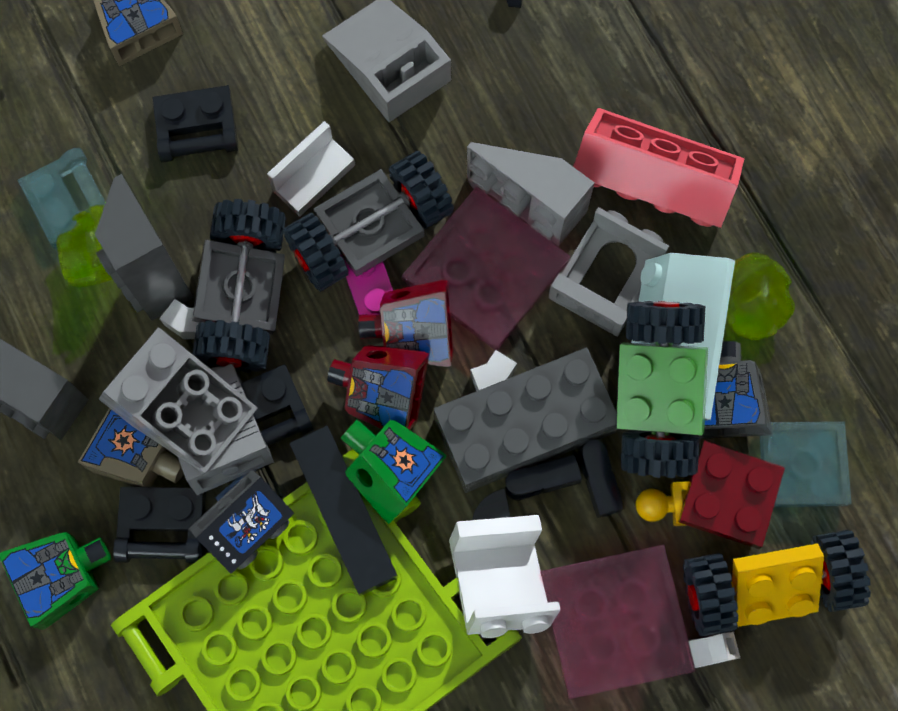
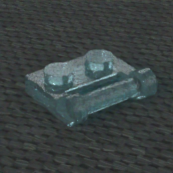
M81 148L70 149L60 159L18 179L26 198L54 249L96 229L106 203L86 166L87 158ZM70 173H73L91 208L90 212L83 216L62 178Z

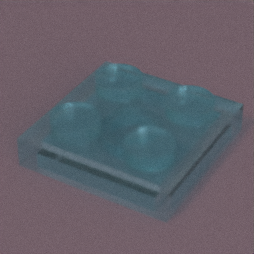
M771 422L773 435L759 436L761 460L785 467L774 507L848 506L852 504L845 422Z

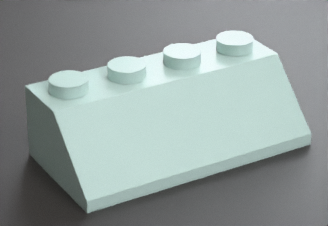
M668 253L645 260V266L641 272L642 283L639 302L665 301L706 306L704 341L701 343L694 342V344L681 343L673 345L708 348L705 421L711 420L735 260L722 257ZM632 340V342H631V343H642V344H655V342L646 343V342H644V341H633V340Z

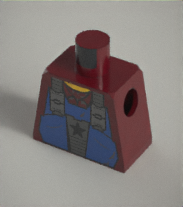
M439 280L388 291L382 297L380 314L359 315L360 339L383 338L384 347L429 353L427 365L451 366L454 348L448 280Z
M367 345L353 358L351 364L334 359L329 368L327 381L328 383L347 388L344 407L347 413L380 429L389 420H395L411 430L418 420L429 353Z

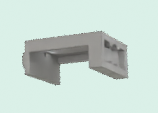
M598 207L592 224L562 274L558 273L552 283L548 298L618 337L627 322V304L639 301L642 283L641 272L645 266V260L666 254L669 245L663 243V239L655 232L647 229L641 231L628 224V220L620 213L612 210L606 212ZM619 242L632 249L636 256V265L616 301L612 303L580 285L599 251L607 244Z

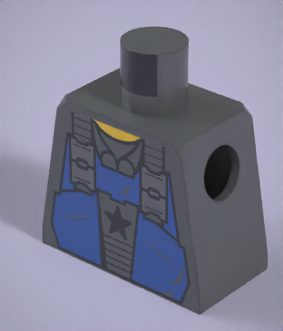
M723 341L711 420L705 421L703 435L696 436L699 439L773 435L760 369L755 361H741L740 343Z

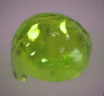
M92 205L85 211L72 217L73 221H77L75 227L70 231L61 233L57 237L56 245L62 275L74 287H88L112 280L111 275H108L96 255L97 251L103 249L95 233L105 205Z
M758 252L744 254L735 260L726 322L741 338L761 340L772 337L787 324L794 314L795 303L789 292V286L792 281L781 264L770 259L766 254Z

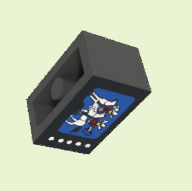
M251 470L195 522L189 530L232 574L237 568L243 569L256 558L258 554L257 549L268 538L274 539L278 537L288 527V519L294 512L257 473Z

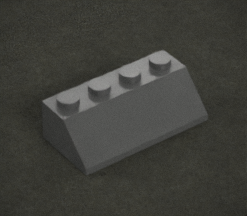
M123 175L116 176L113 179L95 233L103 248L97 251L96 255L108 275H111L117 287L122 290L126 299L130 301L135 311L139 313L144 310L151 321L163 315L174 299L183 304L194 297Z

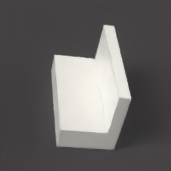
M324 121L271 169L267 175L273 192L300 217L355 166V160L333 140L330 126Z

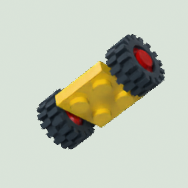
M848 529L813 536L810 545L733 559L732 578L731 574L728 573L727 563L720 553L685 559L683 564L685 573L683 574V579L686 584L685 593L688 595V606L691 609V617L693 622H695L697 632H699L700 636L734 631L737 627L745 625H760L777 619L803 617L810 613L818 612L820 598H823V604L825 607H828L830 612L866 606L869 603L868 597H871V591L868 588L871 583L866 573L869 570L868 565L863 560L865 554L862 548L859 549L858 538L854 537V533Z

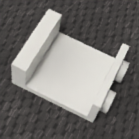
M539 515L456 522L449 543L456 578L458 577L459 595L467 635L481 634L484 638H494L505 634L508 630L521 629L527 634L539 633L548 629L561 610L559 602L547 603L535 549V543L542 532Z

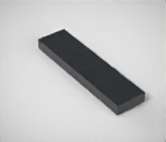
M328 425L291 442L290 446L359 596L399 578L357 488L346 476L345 470L347 466Z

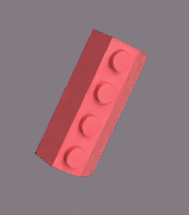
M598 108L584 133L573 167L595 182L594 187L603 186L612 189L620 197L627 200L640 199L649 202L657 210L664 213L672 214L677 212L686 215L693 222L701 226L711 227L714 225L721 228L739 184L744 158Z

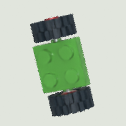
M637 301L627 304L626 338L646 343L655 342V344L625 342L620 344L616 429L630 430L622 434L621 468L628 473H638L641 476L653 475V477L659 478L660 476L675 478V475L687 477L688 475L698 473L699 437L696 435H703L705 428L708 348L674 346L673 344H694V342L701 343L704 341L706 308L704 305L665 301Z

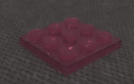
M475 187L403 273L402 280L409 286L448 280L451 317L491 348L498 350L552 284L558 273L568 264L571 256Z
M664 545L540 571L547 603L559 602L561 609L551 626L568 700L696 672Z

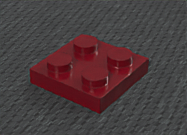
M703 441L699 450L698 473L691 476L678 522L756 549L762 548L785 467Z

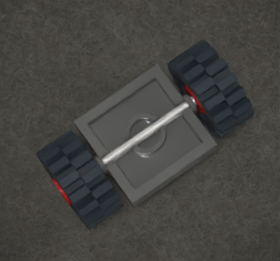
M415 151L388 168L390 179L394 182L393 185L380 169L313 208L314 214L309 213L283 228L284 237L289 244L290 250L294 253L296 261L299 262L303 272L307 274L309 281L319 292L349 275L345 261L357 277L423 238L424 229L453 213L452 199L446 192L448 191L446 185L440 180L442 177L438 172H435L434 165L431 161L428 162L427 157L421 154L420 151Z
M234 199V202L223 200V203L217 202L214 206L210 240H205L203 244L192 318L193 322H199L196 326L192 355L207 367H225L233 364L236 372L238 370L258 372L266 368L270 335H273L276 328L285 254L276 253V251H280L282 248L283 228L285 227L286 220L284 212H279V209L276 207L269 208V204L261 203L259 205L255 204L256 201L254 200L243 202L242 199Z

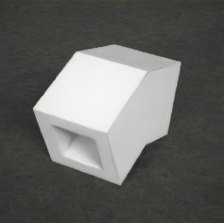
M174 299L160 317V320L164 326L183 339H195L196 326L199 322L192 321L194 308H188Z
M495 350L487 364L473 368L470 371L476 391L511 378L516 371L517 363Z
M734 632L685 642L691 669L740 659Z

